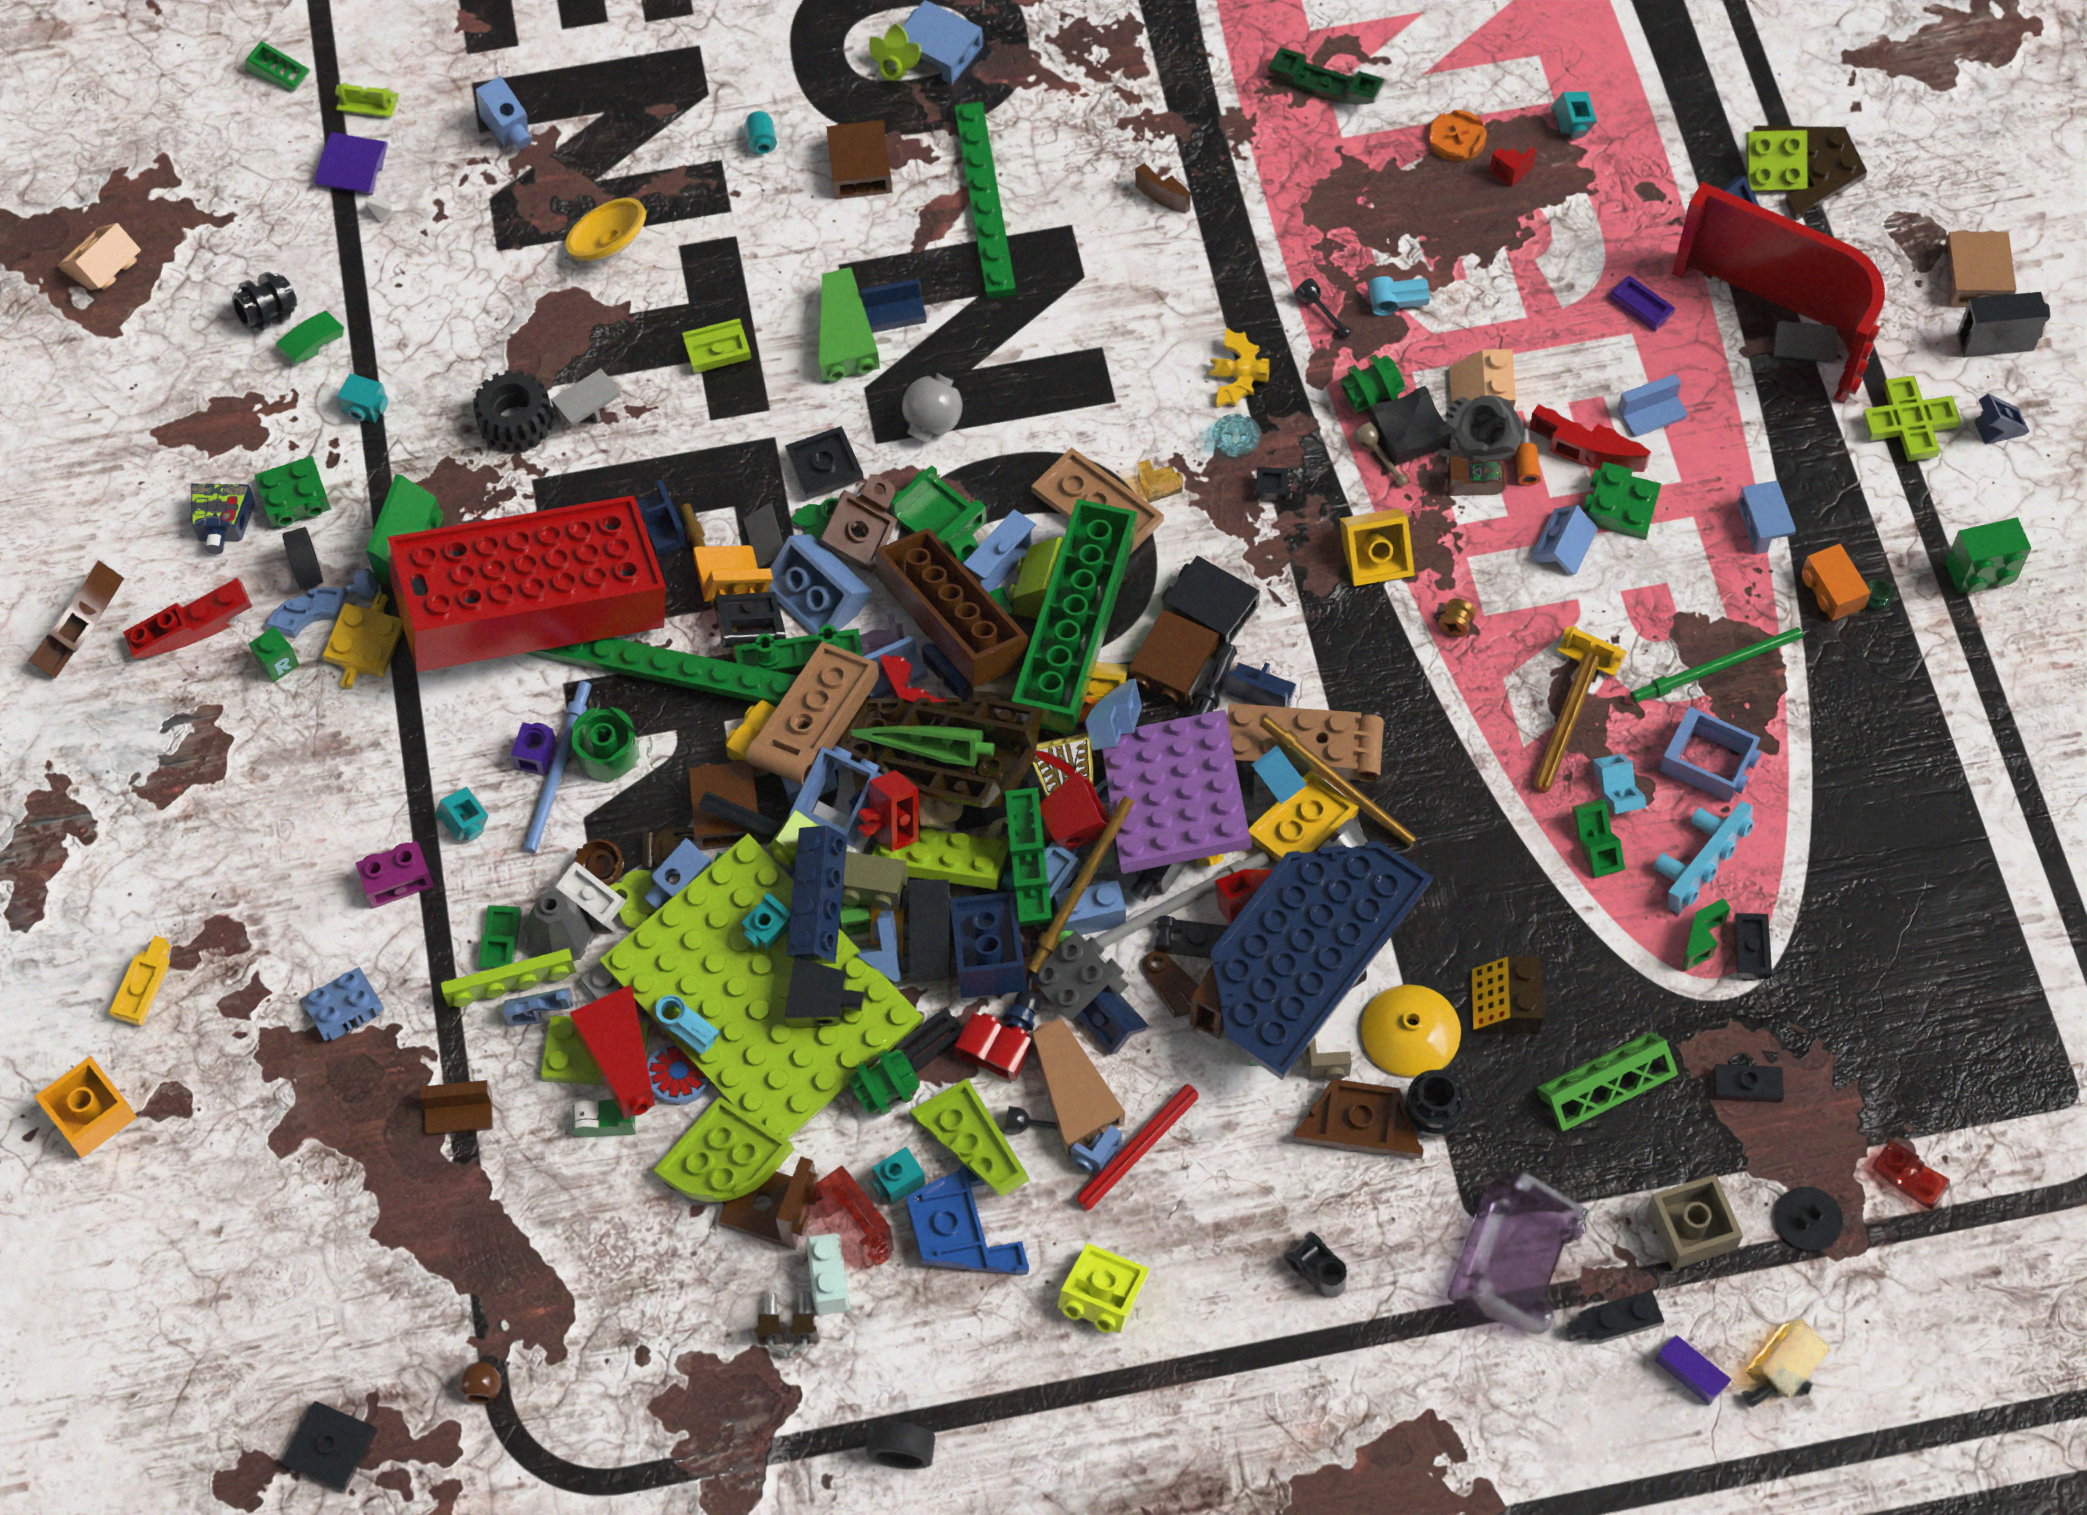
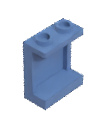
M924 0L918 9L915 8L911 12L909 20L902 27L908 36V43L916 42L920 44V58L941 68L942 80L950 84L954 83L983 47L981 27L927 0Z

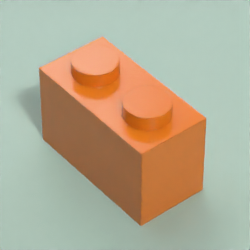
M1841 544L1807 556L1802 570L1803 581L1808 587L1812 588L1817 596L1820 609L1823 612H1827L1832 621L1865 609L1871 592Z

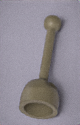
M1372 422L1361 426L1354 433V440L1362 448H1373L1395 476L1396 484L1398 486H1405L1408 481L1407 477L1398 472L1377 444L1380 439L1378 429Z

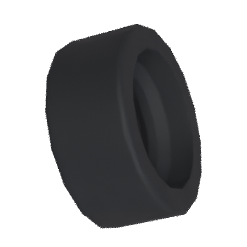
M302 527L283 533L285 549L299 589L323 583L321 569L307 528Z
M876 1423L870 1427L866 1454L872 1461L893 1468H927L932 1465L935 1434L925 1428L908 1423Z

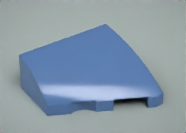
M563 988L508 999L504 1002V1017L508 1026L542 1023L541 1012L574 1007L573 994L570 988Z

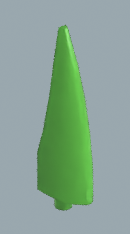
M888 726L851 730V736L941 762L975 766L979 755L993 756L995 749L994 743L983 742V731L976 729L941 726Z

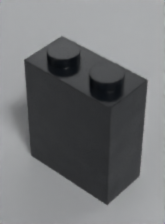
M2031 292L1970 298L1957 331L1963 358L2034 351L2038 340L2043 336L2045 323L2050 319V308L2048 303H2044L2042 293Z
M1197 555L1191 564L1186 563L1182 567L1178 575V581L1174 586L1169 585L1166 588L1161 601L1163 602L1164 610L1218 633L1219 643H1232L1259 607L1260 590Z

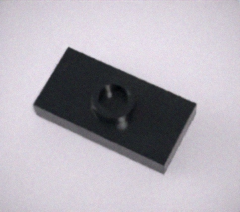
M1715 1064L1713 1068L1714 1096L1717 1100L1782 1102L1784 1099L1783 1067Z

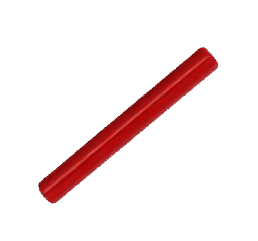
M1185 1084L1077 1194L1076 1201L1085 1210H1091L1198 1100V1092L1191 1085Z

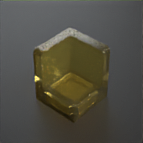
M1149 459L1138 463L1137 479L1148 503L1182 493L1183 477L1181 472L1175 473L1172 466L1154 470Z

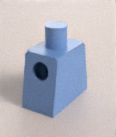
M501 75L476 89L479 116L503 146H508L514 142L518 149L527 147L532 142V137L528 133L527 114Z
M686 837L652 874L651 877L657 884L644 898L657 910L660 909L671 897L673 898L712 864L711 860ZM679 874V882L675 885L669 884L670 877Z

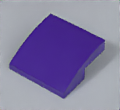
M331 132L324 147L314 183L321 187L373 195L378 170L382 171L388 143L386 141Z

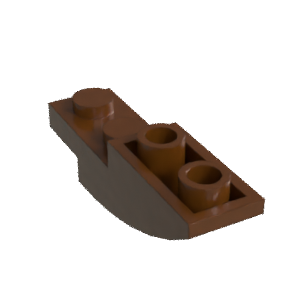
M97 560L27 661L55 679L97 623L124 580V577Z

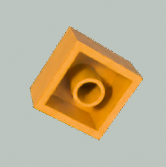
M91 1056L34 1096L81 1159L137 1118L127 1101Z

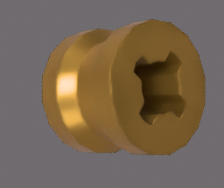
M1453 598L1448 600L1445 607L1446 613L1441 615L1438 624L1444 632L1452 636L1464 637L1469 631L1470 626L1468 623L1473 621L1476 616V609L1462 599Z

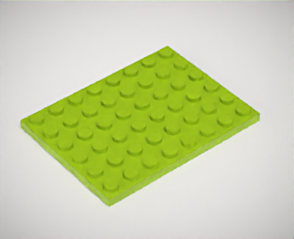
M748 833L599 961L622 987L631 986L636 1003L729 1103L789 1140L851 1086L849 1077L858 1071L856 1064L864 1061L868 1068L872 1067L880 1060L878 1056L879 1051L886 1048L889 1052L897 1043L924 1021V1017L879 970H876L857 956L856 953L861 951L839 929L836 964L822 965L846 972V989L865 992L862 1012L843 1009L839 1026L786 1027L785 1011L794 959L786 955L789 930L767 952L760 945L757 948L753 947L743 937L744 931L741 922L764 900V896L767 893L771 894L791 912L794 880ZM765 917L759 924L765 926L771 920ZM667 995L680 997L687 1007L720 1032L714 1044L702 1056L672 1032L664 1030L659 1025L656 1005L662 997ZM668 1007L664 1010L662 1016L668 1020H673L680 1015L681 1011L676 1007Z

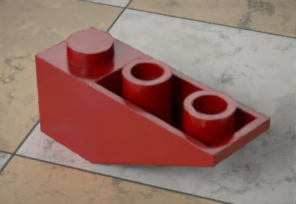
M1243 869L1215 880L1218 909L1230 925L1273 870Z

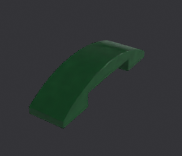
M1279 47L1268 66V71L1288 85L1318 98L1344 104L1361 105L1374 103L1385 83L1384 78L1358 71L1356 76L1353 77L1307 63L1305 54Z

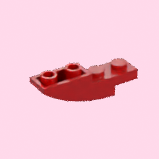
M1540 404L1532 412L1529 429L1551 440L1549 451L1551 453L1596 469H1601L1603 462L1633 469V472H1644L1648 466L1651 451L1646 449L1641 443L1633 442L1619 435L1612 428H1606L1597 423L1591 432L1582 424L1572 422L1559 415L1555 410L1545 408Z
M235 578L184 607L177 602L125 630L123 633L135 659L154 656L186 647L231 627L228 620L252 607L243 583L238 578Z

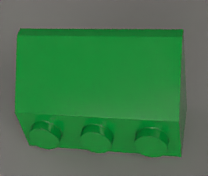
M396 474L366 549L377 583L390 586L392 585L389 577L387 537L440 528L443 521V511L440 510L437 498L400 474Z

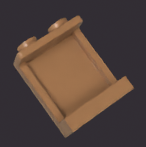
M1993 230L1986 232L1949 231L1943 249L1945 254H1949L1952 279V290L1949 295L1950 307H1967L1970 298L2016 293L2009 232Z

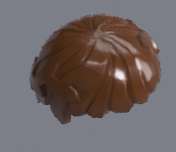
M598 839L597 841L591 840L589 843H585L583 848H577V857L574 858L573 863L576 861L608 887L619 879L623 872L624 860L620 849L615 843L609 840Z

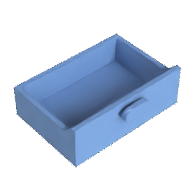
M1014 509L963 563V566L987 592L996 589L1018 565L1020 557H1026L1028 547L1032 545L1031 530L1036 526V523Z

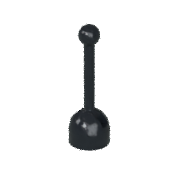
M1313 278L1303 281L1295 290V295L1305 304L1315 303L1337 327L1339 335L1342 338H1348L1351 334L1350 328L1343 326L1320 301L1321 289Z
M1032 937L1029 941V946L1031 947L1030 960L1039 945L1036 943L1039 937ZM1028 969L1027 991L1016 994L1014 1005L1023 1006L1032 1011L1034 1015H1038L1040 998L1032 990V973L1034 971Z
M1008 1106L1005 1133H1022L1029 1126L1058 1129L1056 1122L1030 1119L1024 1109Z

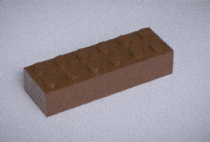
M929 527L875 549L876 577L973 687L1023 666L1028 652V636Z

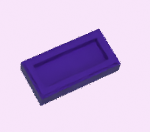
M1630 275L1610 292L1609 299L1655 332L1675 312L1674 306Z

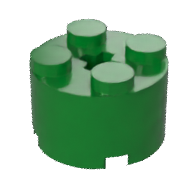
M599 707L585 711L576 719L572 728L571 742L579 767L588 776L599 779L604 783L612 782L614 779L629 772L640 755L631 719L626 713L613 707H609L610 709H599Z

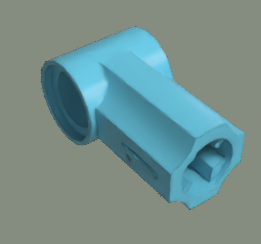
M1381 276L1372 279L1367 285L1373 313L1378 316L1391 315L1398 308L1429 305V285L1425 278L1393 282L1392 278Z
M676 995L664 996L656 1005L659 1025L664 1030L672 1032L701 1056L710 1049L720 1034L716 1028L687 1007L684 1001ZM668 1007H676L681 1011L680 1015L673 1020L664 1018L662 1013Z

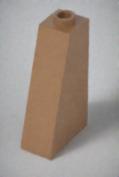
M1059 1018L1053 1022L1049 1020L1039 1025L1033 1033V1049L1053 1117L1057 1124L1064 1153L1069 1157L1072 1155L1071 1148L1075 1142L1087 1147L1092 1144L1098 1133L1104 1134L1110 1125L1117 1129L1123 1126L1125 1123V1111L1063 1019Z

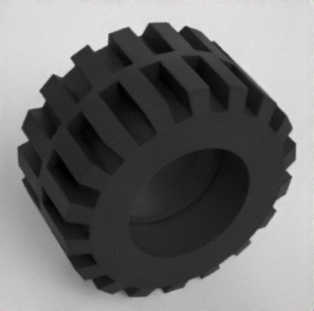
M511 370L504 371L505 374L500 376L496 373L492 375V380L486 379L482 382L483 388H478L475 392L476 398H473V410L482 438L486 439L488 445L491 447L496 445L497 450L502 452L505 449H509V453H516L517 449H522V452L529 450L528 447L531 445L537 447L540 445V439L545 440L548 437L547 430H552L553 426L552 419L554 417L547 389L544 388L543 382L540 379L536 380L535 375L531 373L526 376L524 371L517 370L516 373H511ZM512 407L526 408L515 416L501 415Z

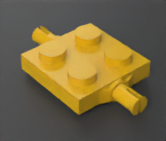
M377 593L371 608H361L344 603L323 653L324 661L337 664L345 669L339 683L343 688H346L347 685V689H352L357 674L369 673L384 678L404 629L401 618L386 615L383 612L389 600L385 594L381 597V593Z

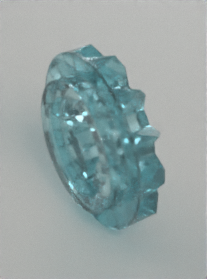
M1229 414L1216 422L1213 427L1212 437L1214 446L1221 449L1223 455L1229 453L1236 458L1237 455L1245 454L1248 456L1250 451L1253 449L1257 450L1261 439V431L1256 421L1244 414ZM1235 428H1238L1240 433V439L1237 443H1234L1232 437Z

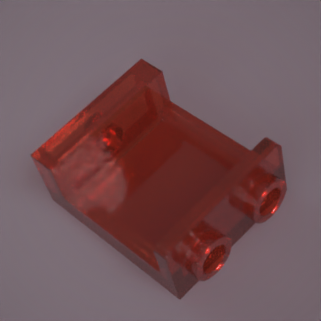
M841 1165L814 1184L819 1209L826 1218H829L844 1207L866 1235L859 1241L863 1265L866 1269H869L874 1264L875 1266H880L891 1257V1252L894 1251L891 1226L844 1166Z

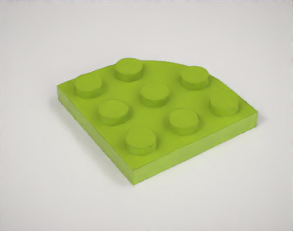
M719 1096L653 1171L659 1179L687 1197L705 1202H722L739 1198L758 1189L776 1172L795 1149L790 1141Z

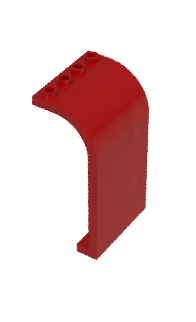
M1701 182L1689 202L1672 275L1683 279L1689 267H1692L1823 325L1837 326V335L1844 342L1849 356L1843 368L1845 370L1838 383L1839 388L1833 399L1845 404L1849 394L1856 395L1863 378L1861 377L1869 363L1867 360L1871 355L1875 345L1873 343L1881 326L1877 325L1885 300V286L1878 268L1863 252L1845 242Z

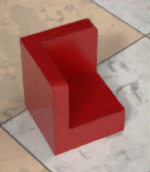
M1499 147L1492 153L1489 172L1510 187H1513L1534 167L1537 150L1530 147L1522 155L1513 148L1506 152Z

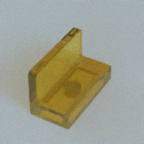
M1803 1319L1786 1321L1745 1372L1754 1381L1768 1380L1785 1398H1792L1828 1354L1830 1346Z

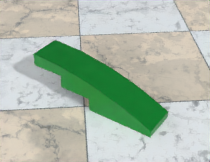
M1038 787L1005 791L1009 843L1020 927L1052 923L1050 888Z

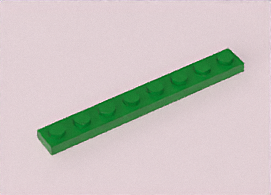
M983 102L955 105V116L986 298L1016 295V288Z

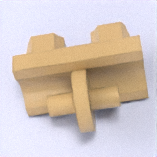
M918 793V822L921 823V826L941 829L956 828L954 821L958 820L962 815V803Z

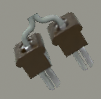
M804 1292L799 1294V1313H793V1326L789 1328L792 1342L801 1345L791 1348L788 1355L784 1348L775 1346L782 1345L785 1342L780 1315L777 1314V1294L772 1293L771 1314L770 1293L765 1295V1314H758V1327L755 1328L758 1343L769 1345L771 1350L780 1352L784 1359L792 1358L794 1352L803 1350L807 1344L818 1343L820 1339L814 1313H811V1293L806 1292V1313Z

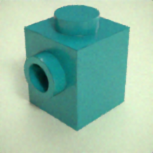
M349 373L337 395L342 413L349 415L357 421L365 420L375 423L380 413L383 414L388 405V397L382 383Z
M907 1146L872 1167L874 1180L871 1181V1184L877 1195L881 1199L886 1197L891 1205L896 1204L926 1185L925 1173Z

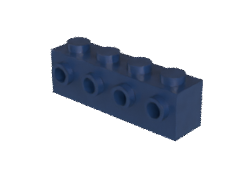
M828 825L799 828L786 953L787 956L793 959L799 957L819 964H836L848 839L847 836Z

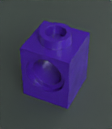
M522 722L511 752L515 770L546 776L557 745L552 728L543 723L529 724ZM534 744H541L538 748H535V749H530V748H529L530 746H532V745H534Z

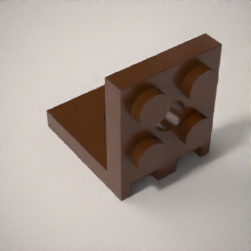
M800 1156L793 1176L776 1171L758 1189L739 1198L726 1201L718 1220L719 1226L796 1250L798 1237L804 1236L808 1227L809 1209L811 1205H816L821 1193V1186L818 1185L819 1174L815 1171L814 1161ZM758 1197H769L772 1200L771 1206L766 1210L754 1208V1201Z

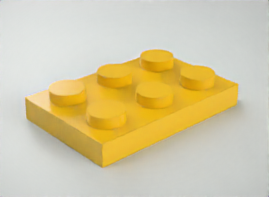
M1310 770L1302 777L1307 784L1304 788L1283 804L1277 801L1249 828L1250 840L1278 862L1281 861L1287 852H1315L1327 839H1330L1336 833L1340 826L1358 814L1359 806Z

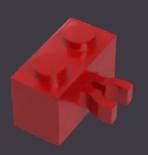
M897 770L869 780V808L857 811V816L866 823L858 826V832L865 838L870 835L874 836L891 852L919 841L918 788Z

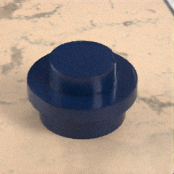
M1011 1005L1009 1010H1006L1002 1016L1008 1028L1017 1026L1029 1032L1033 1030L1035 1025L1033 1021L1034 1013L1020 1005Z

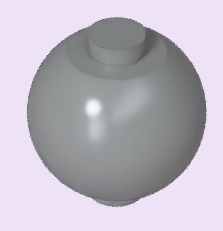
M937 373L935 378L925 376L914 381L908 387L903 397L902 411L905 420L910 425L907 432L909 435L929 443L932 436L943 435L956 426L961 417L963 405L958 389L952 386L953 380Z

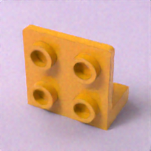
M750 545L695 547L693 550L705 602L714 601L715 595L767 592L772 583L771 569H758L754 550Z

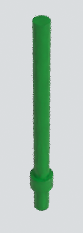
M1796 627L1668 678L1661 676L1652 680L1650 685L1630 692V697L1635 704L1654 696L1660 698L1670 694L1671 689L1803 638L1802 631L1799 627Z

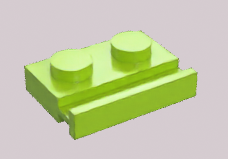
M740 318L682 333L693 373L751 359L750 349Z

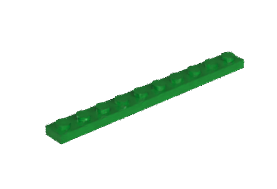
M611 637L523 653L754 702L764 700L773 706L780 704L798 677Z

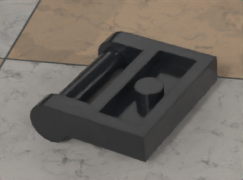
M775 592L715 595L713 605L723 648L733 647L734 644L756 643V638L764 633L772 635L774 640L786 639V632ZM771 625L770 630L733 632L732 628L739 626Z

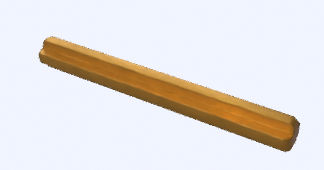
M1590 652L1583 654L1535 778L1534 787L1537 790L1548 792L1551 789L1598 667L1600 658L1596 654Z

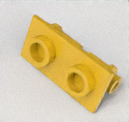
M1567 626L1563 634V640L1557 649V652L1581 662L1585 652L1598 655L1600 660L1597 670L1612 677H1615L1627 654V651L1621 649V646L1617 645L1616 647L1578 630L1577 626Z

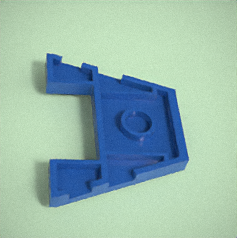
M965 1165L960 1166L959 1170L945 1178L942 1176L906 1196L905 1205L921 1264L1017 1275L1028 1274L1029 1265L1022 1241L987 1247L971 1187L985 1185V1183Z

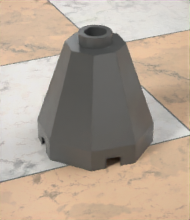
M555 891L539 896L524 925L529 949L534 957L569 948L573 961H577L585 954V948L588 943L591 944L595 938L588 912L576 902Z

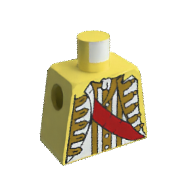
M1088 732L1037 743L1036 757L1032 763L1047 797L1077 772L1094 784L1092 748Z

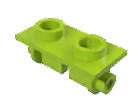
M343 82L342 85L336 86V96L340 97L336 110L392 117L399 93H394V91H390L386 87L384 89L372 87L362 89V86L348 85Z

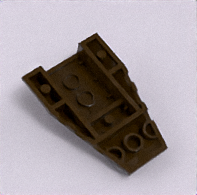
M947 697L946 702H931L930 698H917L915 703L904 702L903 698H868L864 700L835 745L851 752V757L859 762L864 758L880 766L878 771L883 774L897 770L918 788V792L926 796L980 808L1006 805L1005 791L1016 790L1036 757L1041 710L1037 707L987 697H974L973 701L961 702L960 697ZM888 726H941L976 729L983 731V742L994 743L995 749L993 756L979 755L975 766L941 762L851 736V730Z

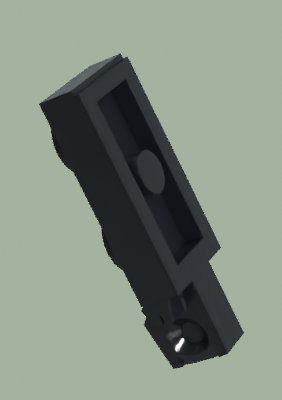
M1653 1290L1587 1308V1310L1580 1312V1319L1567 1323L1565 1331L1569 1342L1588 1337L1590 1343L1597 1342V1344H1602L1661 1327L1665 1321Z

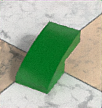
M325 310L290 330L276 343V348L295 365L317 356L319 346L342 337L344 327Z
M488 905L485 935L482 934L480 968H497L514 963L522 909L520 907Z

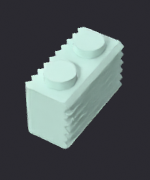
M833 1233L806 1238L816 1314L821 1316L847 1312L850 1309L840 1235Z

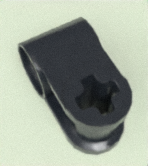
M1309 1231L1304 1236L1305 1240L1293 1251L1288 1250L1284 1254V1258L1289 1266L1298 1275L1305 1278L1322 1296L1327 1298L1338 1297L1344 1292L1346 1287V1265L1315 1233ZM1335 1273L1339 1276V1280L1328 1282L1323 1278V1275Z

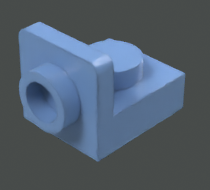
M1110 1125L1104 1134L1098 1133L1091 1144L1090 1150L1075 1142L1071 1148L1074 1164L1084 1172L1091 1173L1093 1171L1098 1174L1111 1161L1121 1146L1122 1131Z

